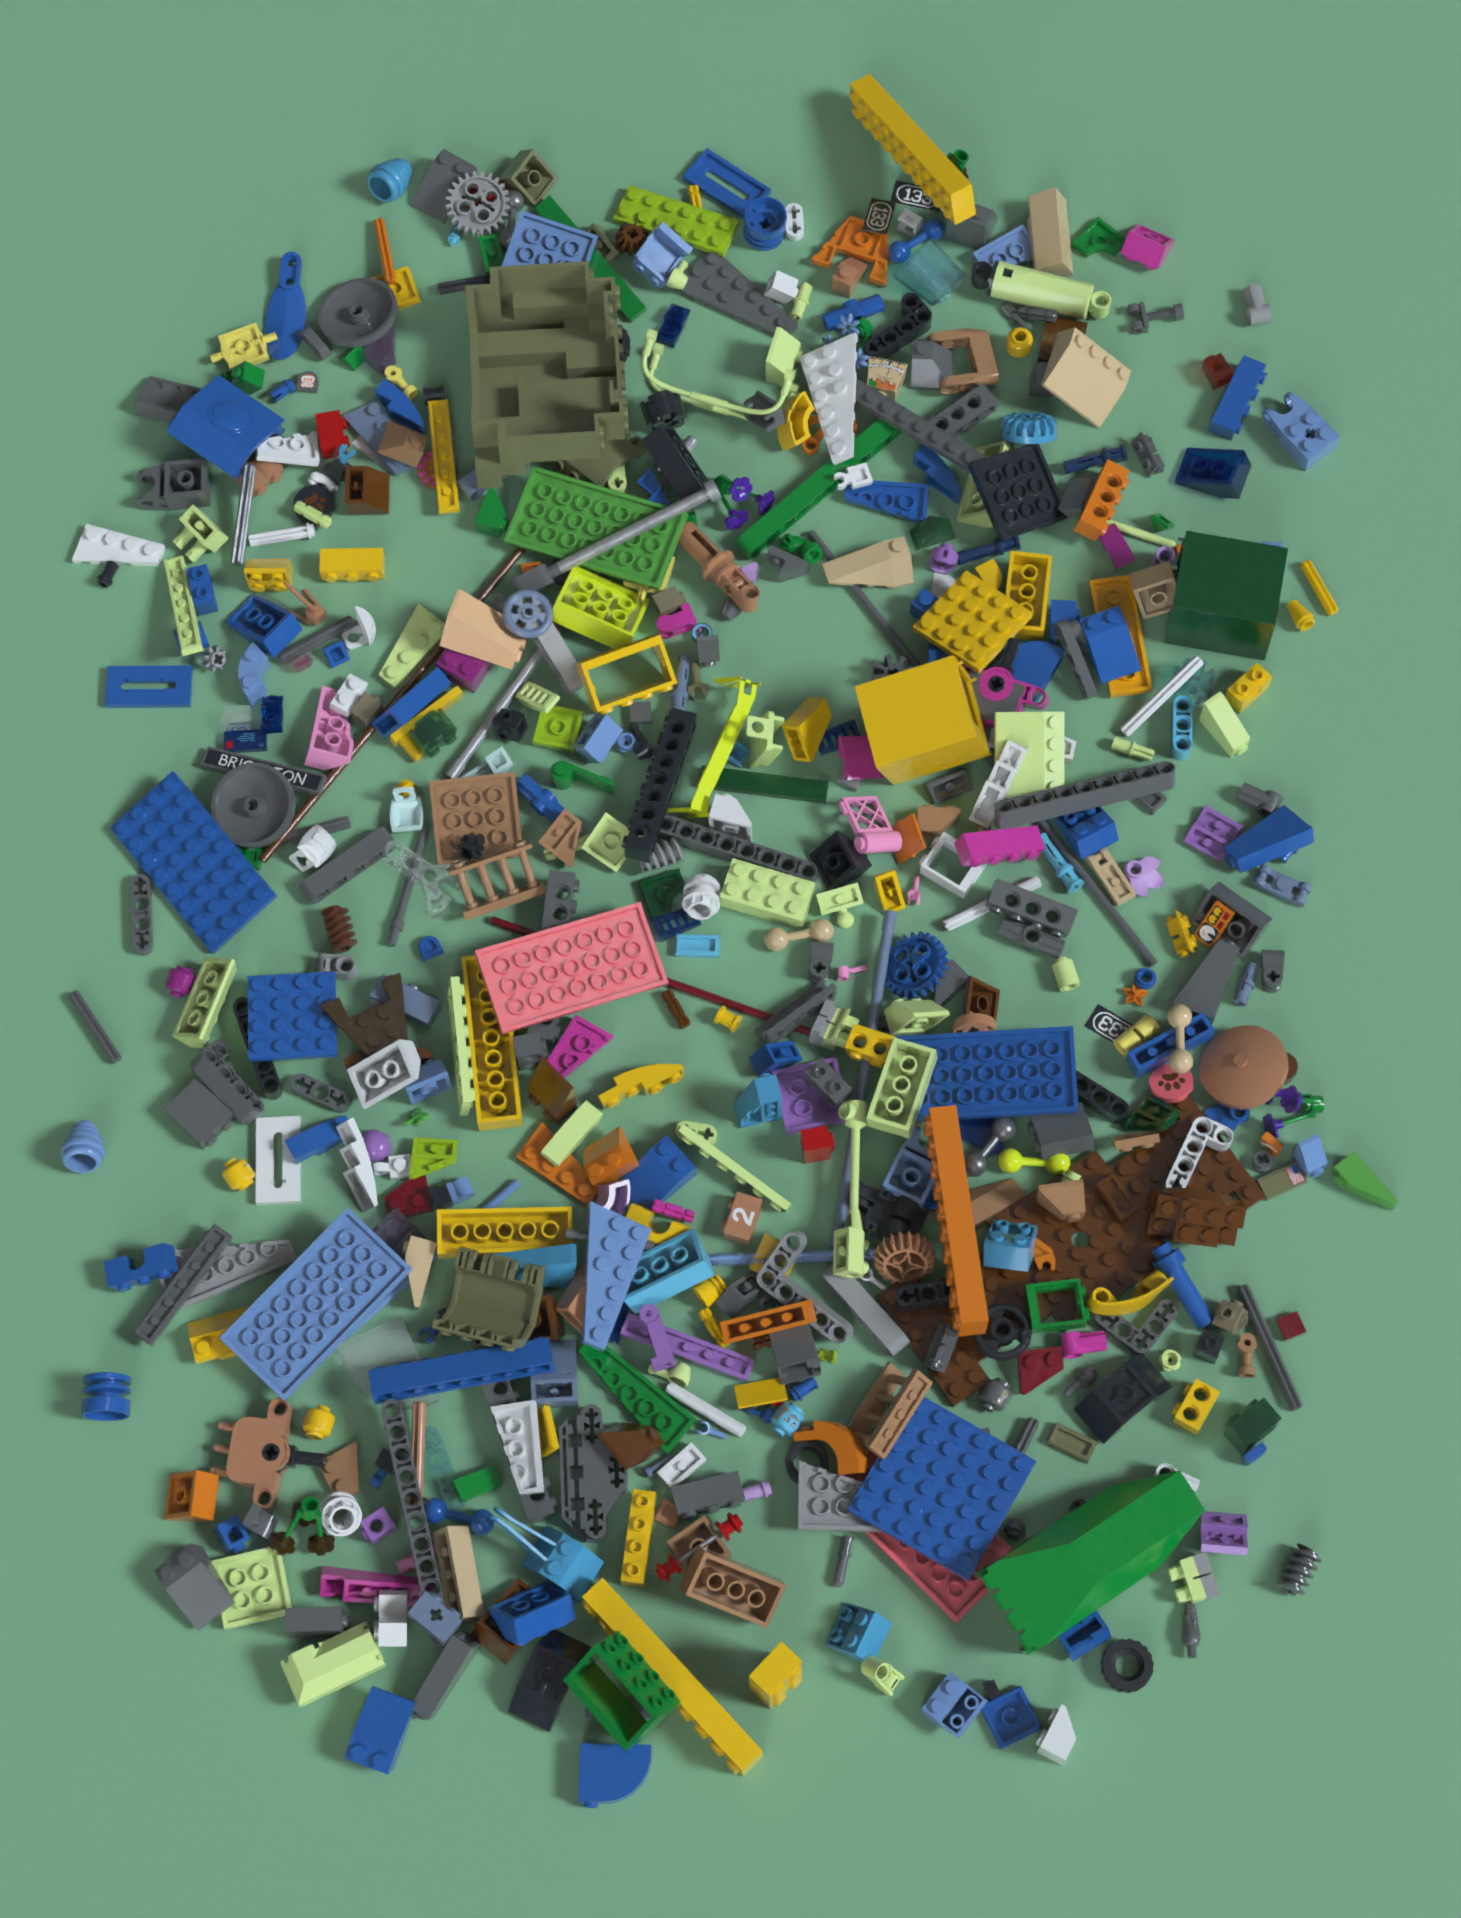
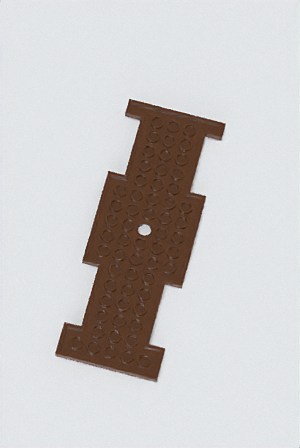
M1189 1094L1183 1101L1167 1103L1178 1109L1180 1116L1177 1119L1179 1121L1159 1134L1160 1142L1154 1143L1153 1147L1141 1148L1140 1146L1110 1167H1108L1097 1150H1094L1069 1167L1068 1171L1071 1170L1080 1175L1081 1178L1079 1180L1083 1179L1086 1212L1081 1220L1068 1222V1220H1061L1036 1202L1037 1189H1035L986 1222L989 1229L993 1220H1007L1008 1222L1015 1223L1026 1222L1031 1225H1038L1036 1238L1052 1248L1056 1260L1055 1272H1050L1051 1265L1049 1263H1044L1042 1271H1038L1034 1259L1028 1272L983 1266L984 1251L979 1253L987 1307L998 1303H1006L1020 1308L1028 1316L1024 1291L1027 1284L1080 1278L1081 1285H1085L1086 1298H1083L1084 1307H1087L1086 1300L1096 1288H1106L1117 1298L1155 1271L1152 1263L1156 1259L1151 1250L1164 1243L1163 1239L1167 1236L1147 1234L1145 1232L1149 1215L1146 1202L1152 1188H1164L1169 1173L1195 1119L1206 1117ZM1204 1126L1196 1127L1197 1131L1200 1133L1207 1132V1129ZM1220 1135L1217 1136L1218 1141L1225 1142ZM1194 1145L1187 1146L1190 1152L1198 1151ZM1205 1146L1186 1188L1219 1192L1227 1195L1234 1193L1237 1199L1245 1204L1247 1210L1265 1198L1264 1193L1230 1148L1220 1152ZM1184 1164L1178 1165L1179 1170L1182 1172L1189 1171L1188 1166ZM1115 1172L1139 1208V1211L1119 1222L1095 1187V1183ZM1057 1175L1044 1184L1063 1182L1061 1181L1063 1175ZM1176 1179L1172 1188H1177L1180 1180ZM1077 1232H1083L1089 1237V1244L1084 1248L1076 1247L1072 1243V1236ZM945 1276L938 1281L946 1280ZM919 1280V1282L911 1281L910 1284L903 1282L900 1285L899 1281L877 1294L876 1299L888 1316L910 1341L909 1346L921 1363L924 1364L938 1325H952L954 1308L946 1306L907 1313L900 1312L895 1306L897 1291L905 1286L922 1283ZM950 1289L944 1291L947 1296L950 1294ZM1073 1290L1036 1294L1040 1321H1043L1050 1315L1053 1316L1056 1322L1078 1320ZM929 1292L922 1294V1297L926 1300L934 1298ZM902 1297L905 1303L909 1302V1300H907L906 1297ZM1003 1313L1002 1317L1009 1319L1014 1329L1023 1327L1021 1321L1015 1315ZM991 1319L988 1321L985 1334H981L982 1340H988L991 1337V1324L993 1322ZM999 1329L997 1331L998 1335H1006L1008 1333L1006 1329ZM973 1335L958 1337L944 1374L925 1367L953 1408L982 1389L986 1381L989 1380V1377L979 1364L987 1356L982 1354L977 1348ZM997 1346L996 1351L1001 1349L1002 1346Z

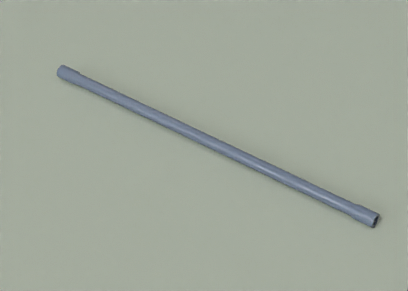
M893 910L884 911L881 928L882 935L867 1021V1028L876 1031L892 935L895 930L897 912ZM861 1059L855 1100L866 1102L871 1064L864 1059ZM851 1129L835 1224L832 1229L830 1248L833 1250L834 1231L844 1228L849 1208Z

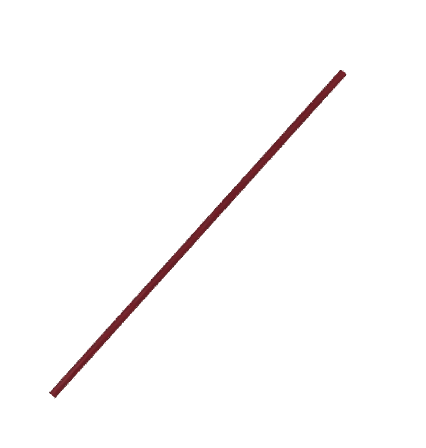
M495 916L492 917L490 923L523 936L537 932ZM667 977L668 984L665 985L667 987L721 1006L724 1005L727 1008L764 1021L774 1016L765 1011ZM801 1024L793 1031L810 1037L812 1028ZM856 1043L854 1044V1046L857 1048L863 1047Z

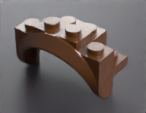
M1152 1188L1146 1202L1149 1215L1145 1232L1147 1234L1170 1237L1173 1242L1216 1248L1217 1244L1235 1246L1238 1228L1243 1229L1247 1207L1241 1200L1219 1192L1191 1188Z

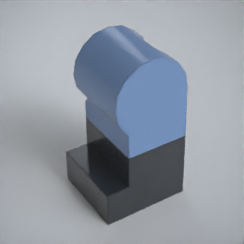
M468 1177L459 1178L452 1183L449 1182L439 1187L429 1188L436 1209L450 1208L475 1195Z

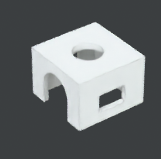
M905 208L898 218V222H901L897 229L914 238L922 229L923 217ZM909 227L913 229V231L910 233L909 231L905 230V228Z

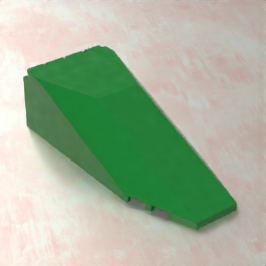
M1180 1470L1108 1487L975 1571L973 1576L975 1578L980 1577L989 1592L996 1587L999 1591L993 1594L992 1597L1001 1612L1008 1608L1011 1609V1612L1004 1617L1014 1633L1023 1628L1024 1632L1017 1636L1024 1647L1020 1649V1652L1024 1655H1029L1158 1569L1205 1509Z

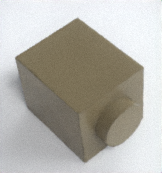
M675 586L652 595L653 606L659 617L680 612L681 605L686 603L682 591L678 592Z
M365 692L350 710L352 720L367 729L384 709L382 700L374 694L371 696Z

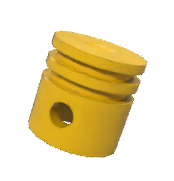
M715 1271L714 1276L691 1287L706 1308L719 1300L720 1296L727 1289L726 1284Z

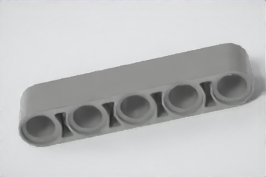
M530 599V600H528V601H526V602H524V603H531V604H532V599ZM542 605L536 606L539 614L545 613ZM526 610L525 614L531 616L532 612L530 610ZM537 619L532 625L536 629L541 625V622ZM552 622L544 634L532 639L565 692L570 695L583 687L575 666L577 661Z
M833 1264L820 1275L830 1290L891 1357L895 1356L910 1343L904 1332L856 1279L833 1275Z

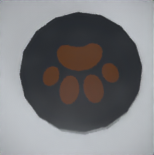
M321 485L306 486L298 491L294 497L293 507L297 501H302L306 504L305 506L309 505L322 512V515L325 514L329 517L332 516V512L335 509L332 493ZM296 513V516L302 522H309L310 524L318 525L313 521L303 517V514L300 515Z

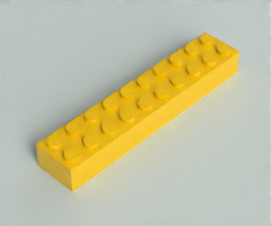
M868 74L850 83L851 93H849V98L853 103L852 113L855 119H859L862 122L865 130H869L872 133L875 141H879L882 144L885 152H889L892 155L894 162L902 166L904 173L912 177L914 184L922 188L925 196H929L932 199L935 207H939L942 210L945 218L950 219L956 225L976 215L971 182L874 77Z
M603 1577L582 1596L584 1601L582 1606L585 1612L592 1619L595 1617L599 1619V1627L605 1634L609 1636L619 1630L634 1649L643 1656L648 1665L659 1674L663 1682L674 1691L681 1701L678 1704V1713L686 1722L691 1720L695 1724L694 1730L703 1740L707 1737L711 1741V1749L719 1757L723 1755L727 1759L726 1765L735 1775L739 1772L744 1776L763 1758L762 1749Z

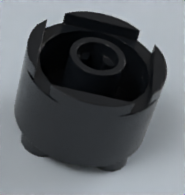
M662 390L648 396L649 401L646 403L644 401L640 403L649 430L654 431L660 425L678 428L685 424L684 419L687 414L678 393Z

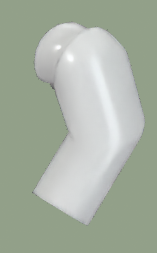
M315 471L310 473V477H308L310 485L322 483L331 493L336 492L339 488L328 474Z

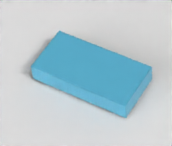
M676 934L675 956L719 958L720 935Z

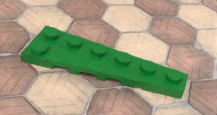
M583 1344L578 1350V1353L640 1424L651 1425L653 1429L659 1432L665 1442L661 1449L667 1455L697 1422L695 1417L610 1347L606 1346L602 1352Z

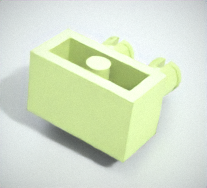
M193 504L179 518L185 528L172 541L182 550L193 537H197V542L185 553L195 563L206 550H211L215 553L229 537L202 510Z

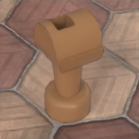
M1251 1333L1242 1334L1236 1344V1350L1241 1353L1242 1366L1238 1367V1377L1242 1378L1256 1377V1368L1251 1366L1252 1353L1255 1351L1258 1343H1256L1255 1337Z

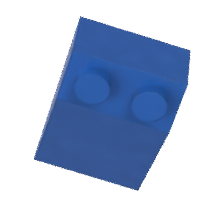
M254 593L225 621L229 627L248 642L254 643L263 653L273 658L281 653L303 630L292 612Z
M1119 606L1079 619L1083 629L1086 651L1101 684L1141 671L1127 623Z
M666 1135L638 1161L640 1166L628 1172L621 1180L629 1179L630 1200L633 1203L652 1210L651 1206L655 1199L661 1200L664 1203L695 1177L697 1173L696 1167Z
M372 1686L352 1733L344 1758L388 1775L395 1768L416 1702Z

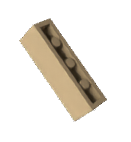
M446 1526L433 1532L446 1608L452 1607L459 1612L462 1623L482 1618L484 1607L469 1526Z

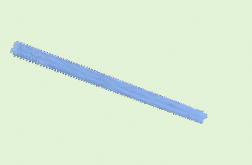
M875 1248L868 1249L864 1253L865 1261L867 1259L868 1261L875 1259ZM823 1249L820 1252L819 1250L817 1252L816 1250H806V1252L803 1250L796 1259L795 1264L797 1261L798 1264L800 1262L805 1263V1261L807 1263L808 1261L809 1263L811 1261L812 1263L814 1261L815 1263L817 1261L822 1263V1260L823 1263L825 1260L826 1263L828 1261L833 1262L834 1251L833 1249L831 1251L830 1249L828 1251ZM739 1252L736 1255L735 1253L733 1255L732 1253L730 1255L729 1253H722V1255L719 1253V1256L718 1253H716V1256L715 1253L714 1255L712 1253L711 1255L708 1254L712 1266H721V1264L722 1266L724 1264L725 1266L727 1264L728 1266H732V1264L738 1266V1263L739 1266L741 1264L749 1265L751 1262L754 1264V1260L757 1264L756 1258H754L756 1253L750 1252V1254L747 1252V1255L746 1252L744 1254Z

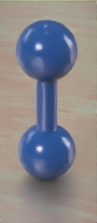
M938 218L927 219L923 224L920 234L908 242L897 240L889 246V258L898 264L906 262L911 255L913 247L925 239L936 241L944 235V223Z
M430 1498L423 1504L427 1522L431 1524L440 1523L445 1518L468 1523L470 1529L478 1535L488 1534L495 1525V1522L488 1517L491 1512L486 1509H478L472 1514H466L447 1509L446 1503L440 1498Z

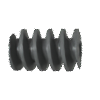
M1299 1543L1297 1544L1299 1549L1293 1551L1295 1557H1290V1565H1286L1284 1568L1286 1573L1280 1575L1282 1581H1277L1276 1583L1279 1589L1292 1596L1305 1594L1300 1587H1309L1310 1584L1305 1578L1313 1579L1314 1577L1309 1570L1317 1571L1318 1568L1313 1564L1314 1561L1322 1562V1559L1316 1552Z

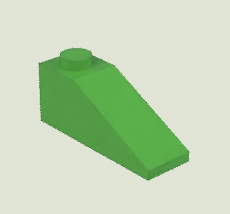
M1355 1151L1334 1166L1331 1172L1332 1178L1337 1185L1343 1186L1345 1190L1391 1211L1398 1205L1397 1199Z

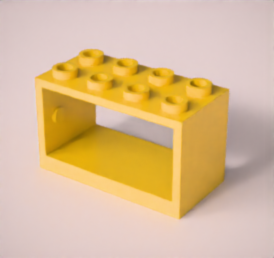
M658 634L644 637L575 662L591 711L598 712V714L609 713L613 711V707L616 705L618 707H625L633 704V699L635 698L641 700L653 696L652 692L655 691L661 693L673 689L672 685L677 683L661 635ZM654 647L665 680L599 703L595 693L596 689L591 682L588 670Z

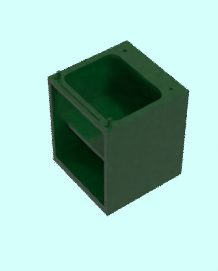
M1186 531L1185 538L1178 537V541H1182L1177 561L1178 568L1173 570L1176 573L1177 584L1172 608L1169 613L1164 643L1265 661L1276 625L1288 548Z

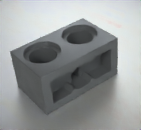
M539 1032L513 1037L520 1071L537 1068L543 1057L545 1059L549 1058L545 1038L541 1039Z
M822 1058L805 1072V1080L835 1111L852 1096V1088Z

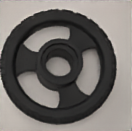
M998 1303L987 1307L988 1318L993 1321L991 1324V1337L988 1340H982L981 1334L973 1335L977 1348L988 1358L998 1361L1012 1360L1020 1356L1027 1349L1032 1338V1327L1028 1316L1020 1308L1006 1303ZM1003 1313L1015 1315L1021 1321L1023 1327L1014 1329L1012 1322L1002 1317ZM999 1329H1006L1008 1333L1006 1335H998L997 1331ZM1014 1339L1020 1342L1016 1348L1010 1351H996L997 1346H1008Z

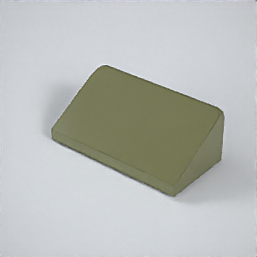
M592 223L585 231L598 236L595 248L608 264L622 254L621 250L617 248L613 240L599 225Z

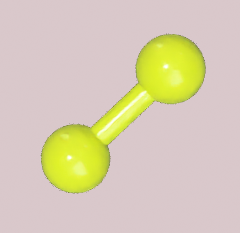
M1008 1148L999 1154L998 1166L1003 1172L1010 1174L1017 1172L1021 1166L1046 1167L1053 1175H1062L1070 1167V1158L1065 1154H1056L1042 1161V1158L1022 1157L1017 1150Z

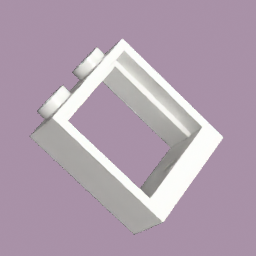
M943 832L940 838L936 837L930 846L932 850L929 854L925 853L919 862V865H921L920 874L964 900L987 864L971 867L960 885L931 869V865L944 847L958 854L954 845L957 839Z

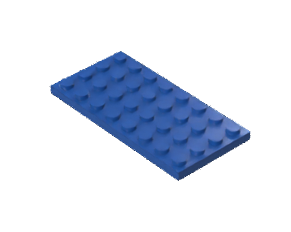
M174 771L169 773L110 827L213 954L278 897Z
M1073 1026L896 1036V1038L933 1048L937 1051L938 1059L916 1122H925V1116H928L929 1108L956 1105L958 1120L1079 1113Z

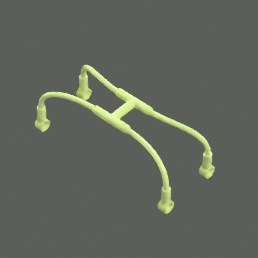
M649 329L647 332L646 342L642 351V369L649 380L650 386L656 392L662 391L658 387L660 386L666 390L684 395L680 396L683 402L747 420L744 414L736 411L757 415L769 414L776 411L783 404L785 397L788 396L787 399L799 392L800 384L793 382L796 371L787 369L785 372L784 382L780 391L781 396L778 402L768 409L745 408L712 396L670 386L653 376L654 370H656L659 359L663 354L664 345L655 343L658 331ZM655 343L654 348H653V355H652V358H651V361H650V364H649V370H648V368H647V358L650 356V353H651L653 344Z

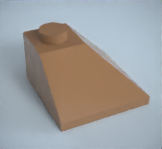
M388 420L378 453L417 468L428 437L423 433Z
M1083 1179L1038 1185L1035 1196L1036 1202L1061 1220H1068V1222H1076L1084 1217L1086 1210Z

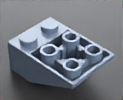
M576 1339L550 1340L555 1372L531 1376V1400L536 1401L537 1409L543 1405L550 1406V1408L579 1406Z

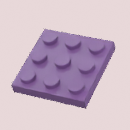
M837 1058L823 1059L841 1077ZM817 1061L772 1071V1075L776 1074L782 1097V1118L786 1135L800 1133V1130L845 1123V1120L839 1117V1108L835 1111L805 1080V1072Z

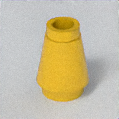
M1297 600L1288 603L1287 609L1296 628L1301 631L1310 629L1315 623L1314 615Z

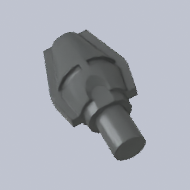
M727 597L721 614L724 619L731 621L740 615L742 610L730 597Z

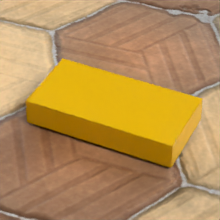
M543 1405L537 1410L541 1457H548L560 1447L550 1406Z

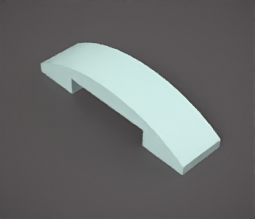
M502 746L486 756L485 762L460 778L506 773L514 764Z

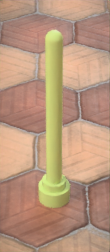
M1107 520L1106 522L1109 526L1115 523L1120 532L1162 546H1168L1172 549L1176 546L1175 541L1114 520Z

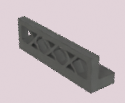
M820 981L757 1027L754 1034L764 1044L777 1043L818 1013L826 999L834 1001L837 987L833 983L827 987Z

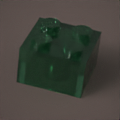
M1264 1397L1260 1401L1254 1399L1246 1406L1242 1415L1238 1412L1228 1420L1229 1423L1225 1425L1227 1429L1223 1435L1242 1456L1275 1430L1282 1418Z

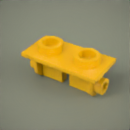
M1175 911L1177 917L1175 915L1168 916L1166 918V925L1171 937L1179 935V938L1172 940L1176 953L1180 955V958L1187 957L1190 951L1197 955L1195 947L1198 944L1194 935L1190 934V921L1186 915Z

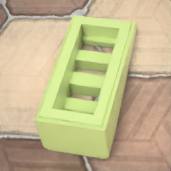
M526 682L516 694V698L524 707L548 713L560 699L557 694L531 682Z

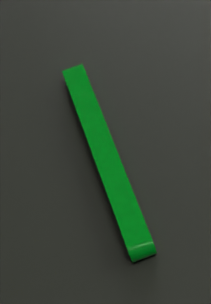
M880 418L854 439V457L836 465L830 459L740 535L735 542V546L749 560L755 558L832 493L838 484L843 483L841 479H833L836 473L843 472L847 474V467L867 463L902 432Z

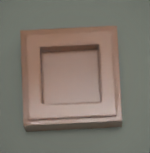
M664 1498L654 1520L675 1530L680 1517H677L674 1503Z

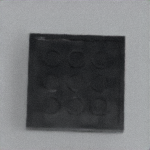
M1027 444L967 465L1000 543L1068 519L1058 509L1062 497L1039 444Z

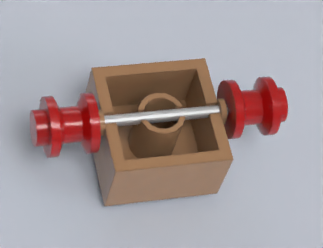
M729 1512L726 1521L723 1523L716 1521L714 1523L718 1529L715 1530L704 1515L666 1541L671 1553L667 1555L668 1561L664 1564L655 1563L656 1569L654 1572L661 1582L665 1580L669 1583L671 1582L670 1576L675 1572L680 1575L683 1573L682 1569L686 1572L697 1545L731 1558V1552L721 1538L723 1537L728 1542L730 1541V1534L734 1531L739 1534L743 1532L741 1527L744 1524L737 1514L732 1515Z

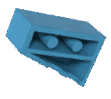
M765 1073L759 1075L758 1078L753 1079L733 1105L739 1128L782 1119V1097L776 1074Z

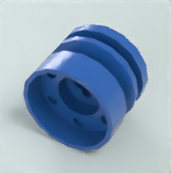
M759 197L747 205L744 215L743 236L752 248L760 251H769L777 248L782 243L787 222V211L784 205L772 197Z
M99 1372L85 1375L83 1383L87 1386L83 1387V1393L92 1397L82 1400V1417L98 1421H117L129 1418L131 1402L122 1397L131 1394V1389L128 1387L131 1385V1377L114 1372Z

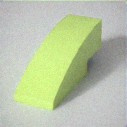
M585 1101L558 1130L540 1154L558 1167L584 1141L586 1135L599 1123L603 1113L588 1101Z

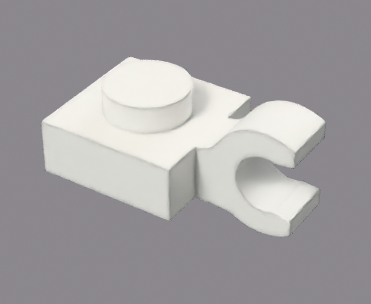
M410 1154L388 1156L389 1163H373L375 1176L390 1174L391 1180L409 1178Z

